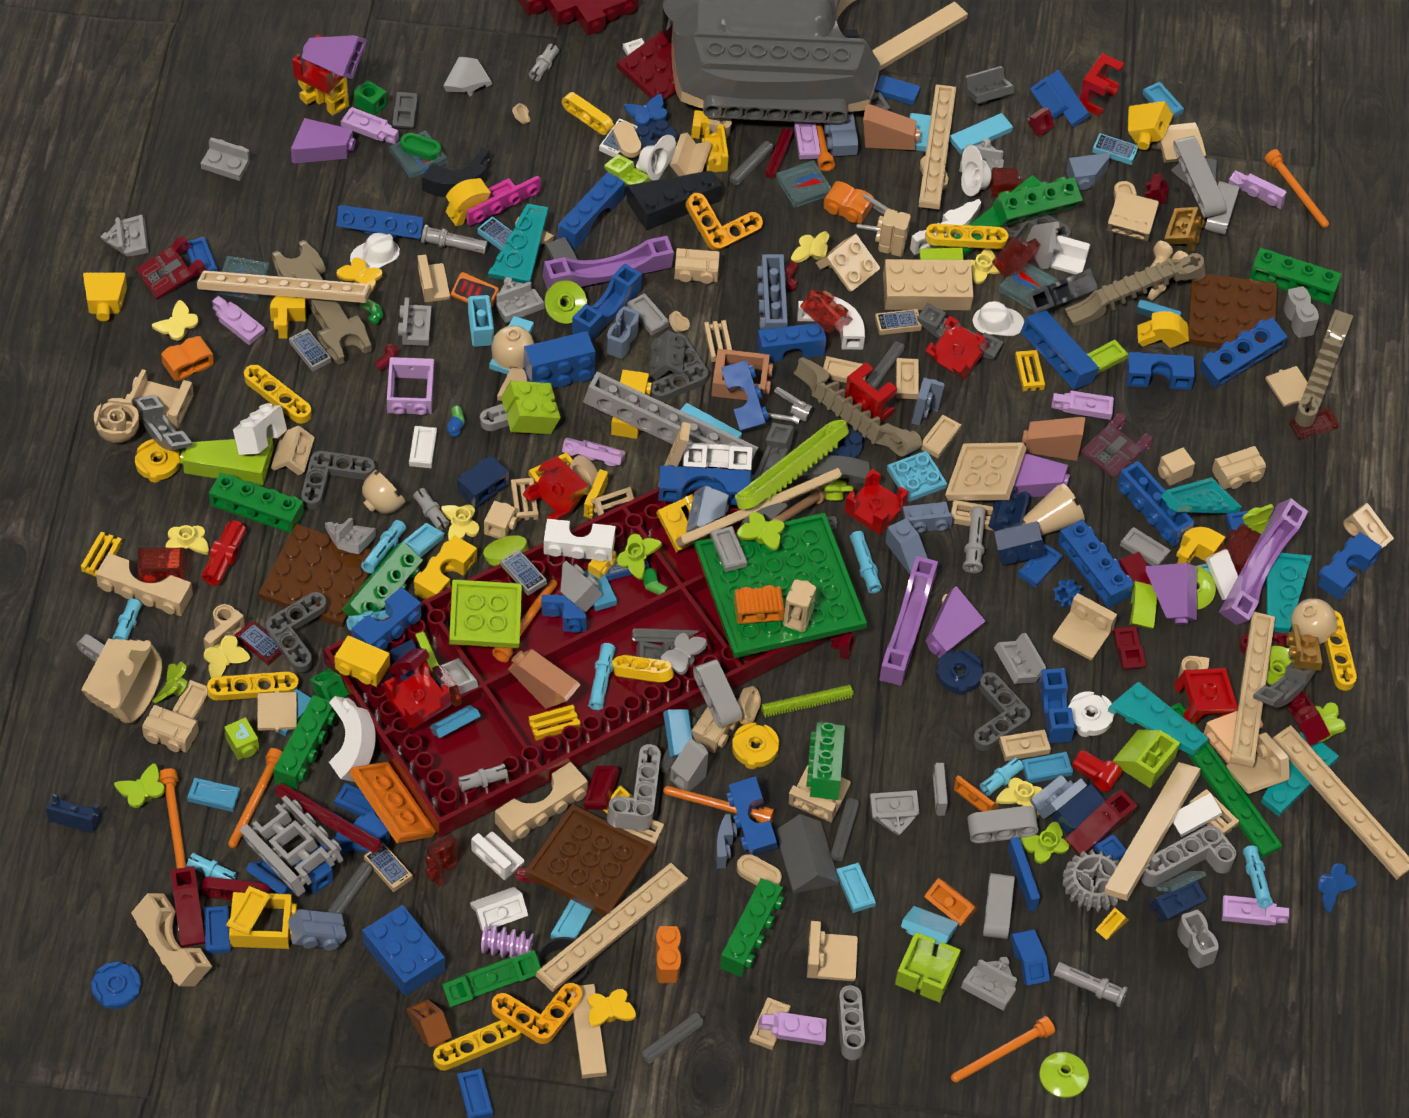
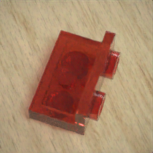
M811 290L800 307L827 333H831L837 324H850L853 318L847 314L849 312L848 309L841 304H837L833 300L834 296L825 290L823 292Z
M452 834L446 837H439L432 844L426 846L427 856L425 861L427 868L425 872L431 882L435 881L438 887L443 886V871L457 865V842Z

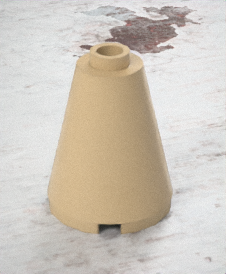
M1062 483L1057 485L1024 516L1022 525L1038 521L1041 533L1045 535L1064 529L1082 519L1084 521L1085 518L1080 504L1076 505L1073 500L1076 497Z

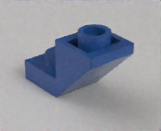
M542 595V616L563 617L564 631L573 633L587 631L586 614L565 595Z
M1031 929L1012 933L1013 953L1015 958L1021 960L1024 984L1032 985L1050 981L1047 957L1036 931Z

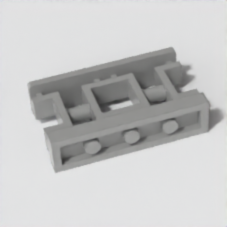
M285 795L281 798L284 803L282 805L278 803L275 806L279 815L265 826L261 827L255 821L252 823L254 827L250 828L246 824L239 830L246 843L299 897L305 892L303 885L305 883L307 885L312 883L308 873L323 861L330 867L335 865L333 862L335 860L341 863L343 858L339 852L342 849L334 839L331 841L328 839L327 832L321 826L318 828L315 826L316 822L309 813H302L303 809L295 799L291 802ZM290 812L302 826H300L298 822L295 820L286 828H284V826H286L288 823L292 821L288 813ZM276 833L277 835L269 840L273 849H270L259 835L266 841ZM299 834L305 841L287 854L282 846ZM314 839H316L328 851V853L322 847H320L318 850H316L314 853L310 855L309 853H311L318 847ZM300 860H303L300 864L294 867L298 873V876H296L284 862H286L290 867H293Z

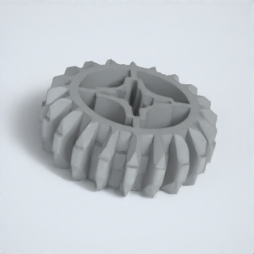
M1093 849L1089 852V855L1084 851L1080 853V857L1075 855L1072 861L1067 863L1066 870L1063 873V887H1066V895H1071V902L1078 901V908L1083 905L1087 906V911L1094 907L1097 913L1101 907L1106 911L1110 908V905L1115 907L1118 900L1121 901V899L1105 894V887L1120 863L1119 859L1112 861L1111 854L1105 857L1103 856V851L1095 854ZM1097 876L1096 884L1093 886L1094 877Z

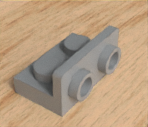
M211 137L209 140V150L201 162V169L240 181L250 164L249 149Z

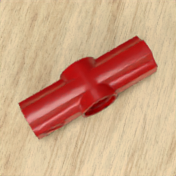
M235 520L228 522L219 541H214L210 551V559L201 575L202 580L206 581L207 584L212 586L220 585L229 566H233L236 562L239 546L247 532L246 527L241 522Z

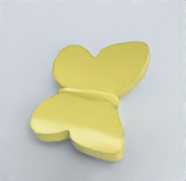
M824 231L818 234L816 238L811 235L802 236L799 239L801 246L795 249L791 260L799 263L805 261L809 256L815 260L824 258L827 253L826 243L829 239V234Z
M985 248L981 254L977 255L976 260H971L972 280L975 284L983 283L987 278V274H999L1002 272L1003 266L995 261L996 257L990 248Z
M179 300L173 309L172 317L152 324V328L162 334H169L171 339L178 341L184 337L187 329L197 326L198 317L195 314H189L186 304Z
M446 505L441 507L442 513L451 520L452 524L448 533V541L454 535L461 539L465 537V534L470 537L477 536L479 526L478 523L472 520L475 513V508L472 505H464L462 507Z
M188 525L170 528L168 531V538L170 540L166 543L165 557L174 555L184 548H190L195 552L208 555L209 548L204 539V528Z
M231 635L225 636L221 640V644L209 647L204 652L205 660L210 663L209 673L211 679L222 676L226 665L242 663L250 659L249 654L243 648L237 646V638Z
M1012 778L1008 783V788L1004 789L996 798V803H1017L1022 806L1034 807L1030 799L1038 794L1042 788L1033 786L1031 783L1022 781L1019 778ZM1035 809V811H1036V817H1037V819H1038L1039 813H1038L1037 810Z

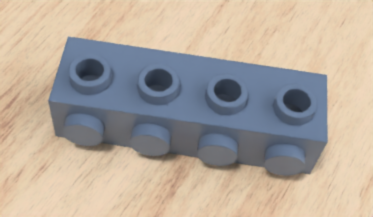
M762 254L761 266H757V279H761V283H758V296H762V300H759V313H763V317H760V330L787 327L784 254Z

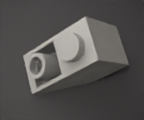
M565 561L562 566L560 592L585 613L603 594L598 590L597 586L599 584L590 575L586 578L584 576L585 572L577 564L572 566Z
M690 739L671 767L670 780L680 789L691 791L707 774V749L702 744H697L694 740Z

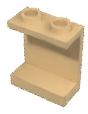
M142 369L139 376L134 378L132 391L126 395L125 399L132 402L135 407V398L155 395L164 406L163 414L175 429H178L194 396L192 382L183 380L180 389L147 381L146 370Z

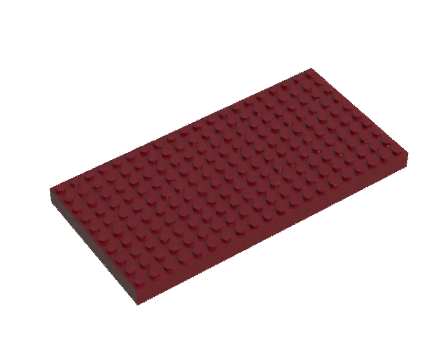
M699 467V468H711V469H712V468L725 469L724 467ZM659 487L570 529L572 535L585 537L590 534L593 524L615 526L614 551H616V555L625 551L628 538L632 534L640 535L643 540L652 538L662 543V546L654 553L648 555L646 559L649 568H654L657 571L658 583L667 586L668 591L660 595L648 591L644 587L643 579L639 580L633 575L610 580L608 582L617 599V605L595 611L592 605L585 612L587 631L573 633L564 631L563 617L542 616L541 607L520 636L519 648H513V655L507 662H501L493 656L492 651L495 647L449 644L452 587L421 601V618L419 621L407 627L399 638H394L388 643L384 651L390 653L389 650L411 639L417 645L415 634L423 632L428 639L438 665L441 666L459 658L477 680L478 687L457 696L442 677L441 680L448 687L452 697L451 706L413 730L386 698L384 682L394 677L396 685L403 682L400 675L392 674L387 670L377 687L371 684H364L359 679L350 675H343L335 669V655L345 639L324 648L323 651L326 667L341 675L349 694L346 697L350 698L356 704V707L367 709L370 713L375 728V741L440 838L505 805L512 799H516L552 781V773L569 762L578 768L664 724L663 712L666 710L690 711L706 703L693 674L694 667L717 660L731 689L830 640L831 636L734 658L694 545L676 552L656 513L658 510L675 503L659 501ZM695 489V490L689 492L688 494H686V495L684 496V498L687 497V496H689V495H691V494H693V496H694V492L697 491L698 489ZM728 505L726 514L719 519L742 509H739L737 505ZM685 506L681 509L688 521L690 513ZM742 521L732 525L735 533L740 528ZM544 543L523 552L525 557L544 576L546 585L552 579L557 581L558 585L551 595H563L560 591L562 566L565 561L572 566L577 564L583 571H588V564L592 560L544 554ZM500 564L467 579L468 581L516 583ZM546 585L530 595H527L523 590L521 591L520 620ZM634 628L705 631L713 653L694 661L692 665H689L685 674L680 675L673 670L674 676L671 680L653 682L619 677L612 670L608 678L603 709L593 710L588 706L596 674L595 663L599 659L601 644L610 643L616 647L612 659L614 660L622 655L636 656V647L639 642L632 641V630ZM652 643V644L662 645L663 643ZM533 649L575 679L580 686L566 702L545 709L508 670L513 664V657L520 651L524 653ZM390 653V666H392L395 662ZM468 705L476 708L480 714V717L441 738L435 736L430 729L431 725ZM574 705L577 718L580 721V729L574 725H567L562 729V734L548 735L543 739L535 740L529 724V716ZM572 720L559 723V725L572 722ZM548 726V727L540 728V729H537V730L540 731V730L547 729V728H551V727ZM501 764L505 765L504 769L507 770L508 779L489 783L484 788L479 786L464 792L461 791L458 777L476 773L481 768L486 770Z

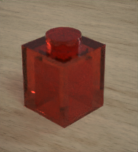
M992 167L990 181L991 197H998V194L1005 191L1011 192L1022 184V178L1018 177L1017 168Z

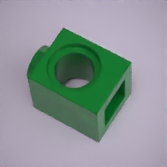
M366 80L355 89L354 104L362 111L376 116L387 106V91Z
M329 668L309 679L318 697L331 701L335 696L344 698L349 695L341 675Z

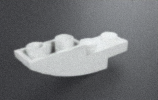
M980 199L968 202L955 210L947 211L943 214L942 223L937 224H971L979 216ZM926 230L912 236L910 250L916 255L920 253V248H940L941 246L927 243L925 240ZM954 232V233H951L950 235H951V237L953 238V237L956 236L958 233Z

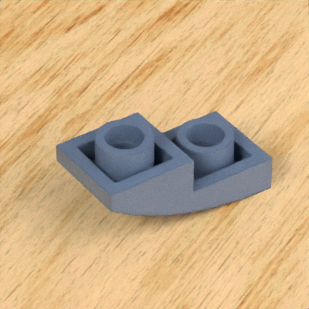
M725 814L719 828L716 846V869L726 868V861L731 857L730 846H732L733 837H737L736 823H731L730 814Z

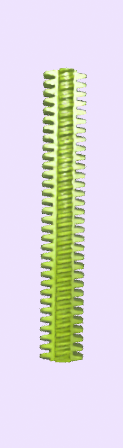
M846 685L804 696L801 695L768 704L765 703L762 704L761 709L766 718V714L768 717L769 714L772 716V713L775 716V712L776 715L777 712L780 714V711L783 714V711L786 713L787 710L788 713V709L791 712V709L794 711V708L797 711V707L798 710L799 707L802 709V706L805 709V706L808 708V705L810 707V704H812L813 707V704L816 706V703L819 706V702L820 705H822V702L824 705V701L826 704L827 701L830 703V700L833 702V699L834 702L835 699L838 701V698L841 701V697L842 700H844V697L846 700V696L848 699L849 696L852 698L854 693L851 685Z

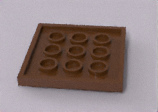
M1206 274L1199 281L1191 280L1188 318L1189 341L1187 344L1220 348L1225 342L1236 340L1237 336L1243 331L1247 330L1249 332L1254 329V326L1263 319L1267 321L1272 317L1275 320L1277 283ZM1260 338L1255 339L1259 343H1264Z
M296 524L258 593L259 599L287 608L313 592L322 593L326 598L327 609L316 619L343 628L348 616L341 609L371 575V573H367L362 569L361 564L372 550L365 547L360 554L343 551L336 547L328 534ZM314 601L312 602V605H316L318 607L320 606V603H316Z
M572 804L525 870V877L606 916L621 901L653 854L655 845L621 828L613 827L607 821Z

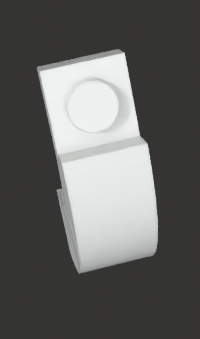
M820 295L819 301H798L797 321L829 323L840 333L841 349L863 350L865 339L863 320L856 309L849 303L829 295Z
M335 696L329 703L343 721L345 740L340 751L329 763L340 779L355 782L349 771L352 767L368 765L370 763L375 747L374 723L367 709L356 707V704L350 698Z

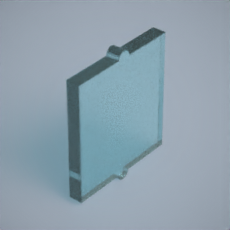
M1188 871L1156 887L1158 891L1173 892L1206 876L1205 871Z

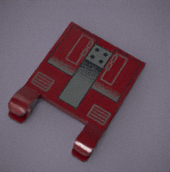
M180 236L170 247L136 268L157 300L190 278L201 275L203 271H206V267L200 259L195 260L188 268L178 255V253L187 251L190 248V244L184 236Z

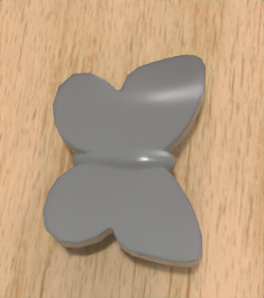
M681 633L675 639V648L662 654L661 660L669 661L673 670L683 675L688 670L689 665H692L694 662V655L699 654L706 648L707 641L702 637H692L689 639L686 633Z

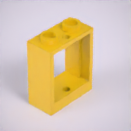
M233 892L231 916L245 893ZM270 894L271 897L264 907L284 909L282 932L250 931L249 935L230 928V946L289 949L292 932L289 929L288 921L297 911V904H292V894Z

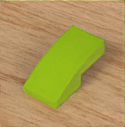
M620 154L604 165L607 172L625 181L626 188L627 185L651 181L647 174L635 169L633 161Z
M1135 581L1130 602L1133 606L1129 624L1153 629L1157 595L1152 585Z

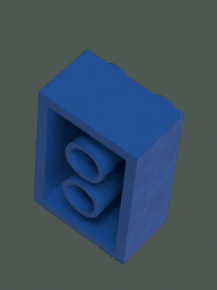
M588 332L524 346V371L526 372L527 382L551 383L552 388L594 378L595 350Z
M403 905L362 930L363 944L404 996H407L445 971V957Z

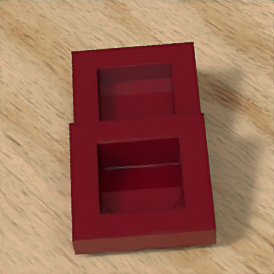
M1140 552L1120 559V567L1126 575L1131 577L1133 585L1135 581L1152 585L1146 573V566L1148 565Z
M1137 627L1114 628V641L1123 670L1145 668L1143 646L1139 642Z
M412 649L398 659L388 670L392 674L405 675L410 670H415L430 655L426 649Z

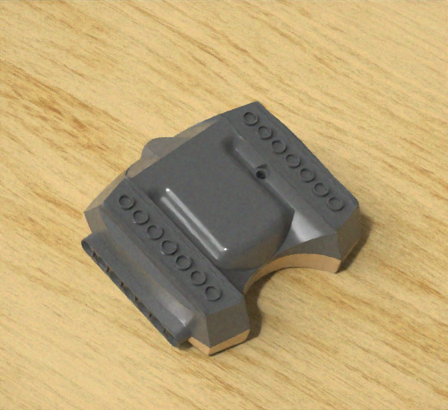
M664 0L662 32L665 38L672 44V69L676 93L682 102L703 108L704 115L710 118L843 123L847 120V112L865 110L866 104H870L878 81L880 63L864 39L846 38L838 27V17L855 0Z

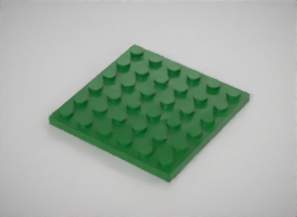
M825 513L783 522L785 528L779 534L780 544L779 548L775 551L766 547L765 544L758 543L755 539L743 540L737 536L747 560V567L728 572L724 571L711 538L695 541L694 547L734 658L866 628V619ZM794 580L808 581L816 587L813 614L805 632L785 627L783 625L784 618L782 621L737 624L734 595L737 589L740 590L743 587L758 589L768 585L780 586L785 612L786 598L789 591H791Z

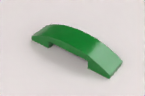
M531 950L470 971L442 983L450 1007L472 1000L473 997L534 977L541 967L535 950Z

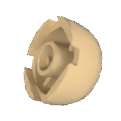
M511 325L500 329L493 337L491 346L493 360L505 369H510V367L524 368V346L534 344L532 335L520 326Z
M112 398L108 400V403L100 404L96 408L94 424L99 435L106 441L123 443L136 434L139 428V412L129 400Z
M374 470L364 481L362 494L366 500L363 503L371 512L376 510L381 514L394 513L406 503V500L402 495L398 496L396 494L397 489L377 470Z
M1310 598L1303 600L1295 607L1291 615V626L1293 624L1298 625L1299 635L1318 637L1319 644L1329 640L1328 637L1337 630L1338 621L1334 610L1327 602L1321 599Z

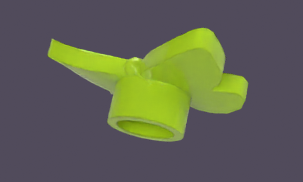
M836 480L820 487L826 492L827 500H843V491H853V486H847L846 482L842 480Z
M1273 504L1262 508H1253L1243 515L1242 519L1248 525L1244 532L1248 539L1253 540L1259 534H1262L1273 512Z
M752 512L749 515V523H744L738 529L737 536L743 540L755 539L758 543L765 544L766 547L775 551L779 548V534L784 530L785 525L780 520L768 522L762 514Z
M632 534L628 538L625 551L620 553L617 558L618 565L622 568L628 567L633 576L642 580L645 573V559L648 555L658 550L662 543L652 538L643 540L640 535Z
M180 662L178 666L175 664L168 665L167 682L152 702L157 703L170 694L179 696L184 691L188 683L187 680L182 678L186 671V664Z
M1327 703L1323 709L1315 706L1331 736L1341 733L1346 729L1344 721L1337 719L1339 709L1335 703ZM1329 736V737H1327V738H1325V739H1323V740H1321V741H1319V742H1317V743L1323 742V741L1329 739L1331 736Z
M155 763L150 765L141 778L136 781H118L114 783L117 791L122 796L128 797V804L133 808H139L152 798L161 797L165 790L164 785L158 782L160 776Z
M1056 821L1052 822L1040 836L1033 835L1020 838L1023 849L1029 853L1034 852V860L1039 864L1046 863L1053 852L1063 854L1069 850V844L1066 840L1062 839L1063 832Z

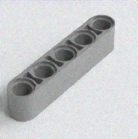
M1190 136L1174 140L1173 147L1176 157L1203 217L1207 218L1225 213L1224 199L1196 137Z

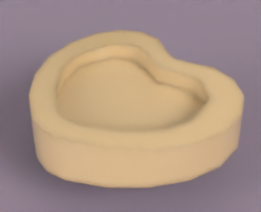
M519 103L513 107L512 112L522 124L530 122L529 110L525 105Z
M674 311L670 314L669 321L675 332L682 333L689 329V320L683 317L680 312Z

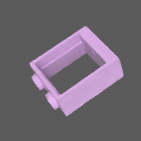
M390 357L387 413L432 414L434 359ZM395 378L427 379L426 398L394 397Z

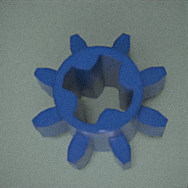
M1074 579L1067 580V582L1065 580L1058 581L1060 586L1053 588L1055 591L1054 600L1061 602V607L1072 606L1073 598L1077 593L1081 594V586L1075 585Z

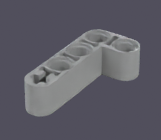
M647 744L640 749L633 798L616 796L610 800L607 822L611 826L637 831H645L650 828L655 806L661 756L657 746Z
M1209 825L1154 854L1140 880L1144 885L1154 887L1205 859L1216 872L1227 873L1233 866L1236 850L1219 828Z

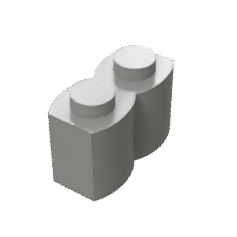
M1303 286L1289 289L1284 304V312L1287 318L1292 321L1293 332L1299 338L1314 335L1319 315L1315 306L1311 304L1309 292Z
M1199 910L1183 914L1177 932L1182 944L1188 948L1191 962L1197 968L1213 964L1219 947L1216 937L1208 930L1206 918Z

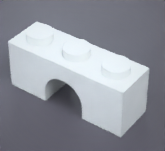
M271 403L259 406L257 411L250 413L247 419L240 421V424L233 429L239 455L260 453L268 446L267 437L278 438L287 431L281 405L272 406Z
M687 443L683 453V466L751 470V446Z
M547 519L544 536V554L567 556L575 559L585 558L597 561H612L615 544V526L593 524L589 535L576 537L570 532V521Z

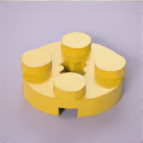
M154 439L144 442L136 451L135 465L137 471L153 483L171 477L180 469L179 450H166L159 446ZM157 457L158 459H163L160 462H154L153 458Z
M748 723L738 728L734 734L732 741L733 754L748 769L766 766L778 755V736L767 725L763 727L756 725L757 723ZM754 741V743H760L761 745L759 748H752L751 742Z

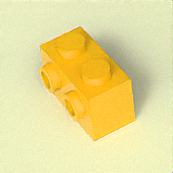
M349 635L335 655V669L341 674L353 676L364 684H371L376 687L390 667V653Z

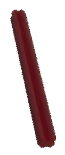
M280 783L275 788L278 797L282 798L286 795L291 802L295 799L302 807L303 812L309 813L313 818L370 852L377 853L378 850H381L380 840L288 785Z

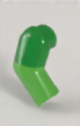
M367 299L366 303H360V307L371 313L368 320L376 325L379 324L380 319H383L381 306L370 299Z
M654 568L645 569L643 577L645 589L657 595L668 591L667 586L658 583L657 571Z

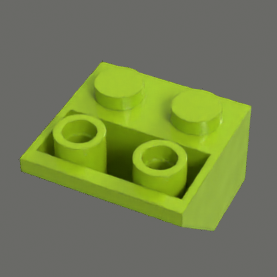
M1137 730L1112 762H1115L1121 770L1151 788L1176 758L1180 742L1161 730Z

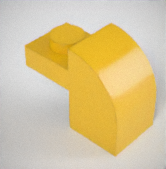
M481 178L462 181L455 185L446 195L450 203L445 212L455 226H461L467 217V210L487 201L491 192Z
M276 296L270 304L271 321H274V330H278L279 339L288 338V321L306 322V298Z
M1172 312L1152 313V320L1137 325L1138 343L1142 347L1162 340L1169 348L1189 341L1188 323L1181 316Z
M1206 527L1189 529L1183 534L1180 549L1176 555L1179 558L1177 564H1190L1195 556L1206 562V558L1222 550L1225 536Z

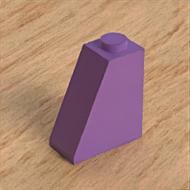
M355 35L309 38L303 47L301 58L340 76L352 79L368 40Z
M304 118L291 147L292 163L347 159L349 152L354 150L356 139L353 138V129Z
M1025 453L1014 483L1016 491L1012 493L1020 494V492L1026 491L1030 494L1029 497H1041L1049 494L1057 485L1064 483L1067 486L1070 477L1069 474H1066L1068 465Z
M1189 563L1146 566V573L1166 618L1175 621L1176 625H1187L1188 621L1197 620V567Z
M957 586L945 597L925 640L929 650L937 655L939 659L943 654L952 650L975 632L985 622Z

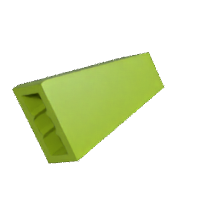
M267 437L268 446L260 453L239 455L235 439L192 442L191 447H187L186 451H182L180 464H183L185 474L217 479L221 472L263 486L273 454L272 437Z

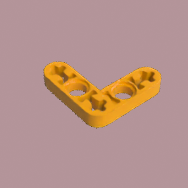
M693 193L686 201V208L706 244L713 251L722 250L755 233L763 224L762 217L758 213L750 212L721 226L704 195ZM694 200L699 201L700 205L693 206L692 202ZM703 210H705V212H703L702 214H700V216H698V213H699L700 211L702 212ZM702 217L711 219V227H706L702 224ZM750 220L756 221L755 225H750L746 228L744 227V225L747 224ZM730 227H737L740 235L737 237L731 235ZM714 228L716 229L714 232L708 234V232H710ZM715 237H716V238H720V239H721V242H720V243H718V242L714 243V242H713V239H714Z
M575 983L565 984L541 1015L506 993L494 996L491 1010L497 1018L535 1042L547 1044L552 1041L580 1004L582 990ZM574 992L575 997H570L566 1005L564 1002L566 1001L567 994ZM504 1002L507 1003V1008H506V1007H503L502 1009H499V1008H498V1003L501 1004V1005H502ZM553 1009H561L564 1015L561 1018H554L550 1012ZM519 1014H526L530 1020L527 1023H519L516 1017ZM539 1029H548L547 1033L539 1034Z

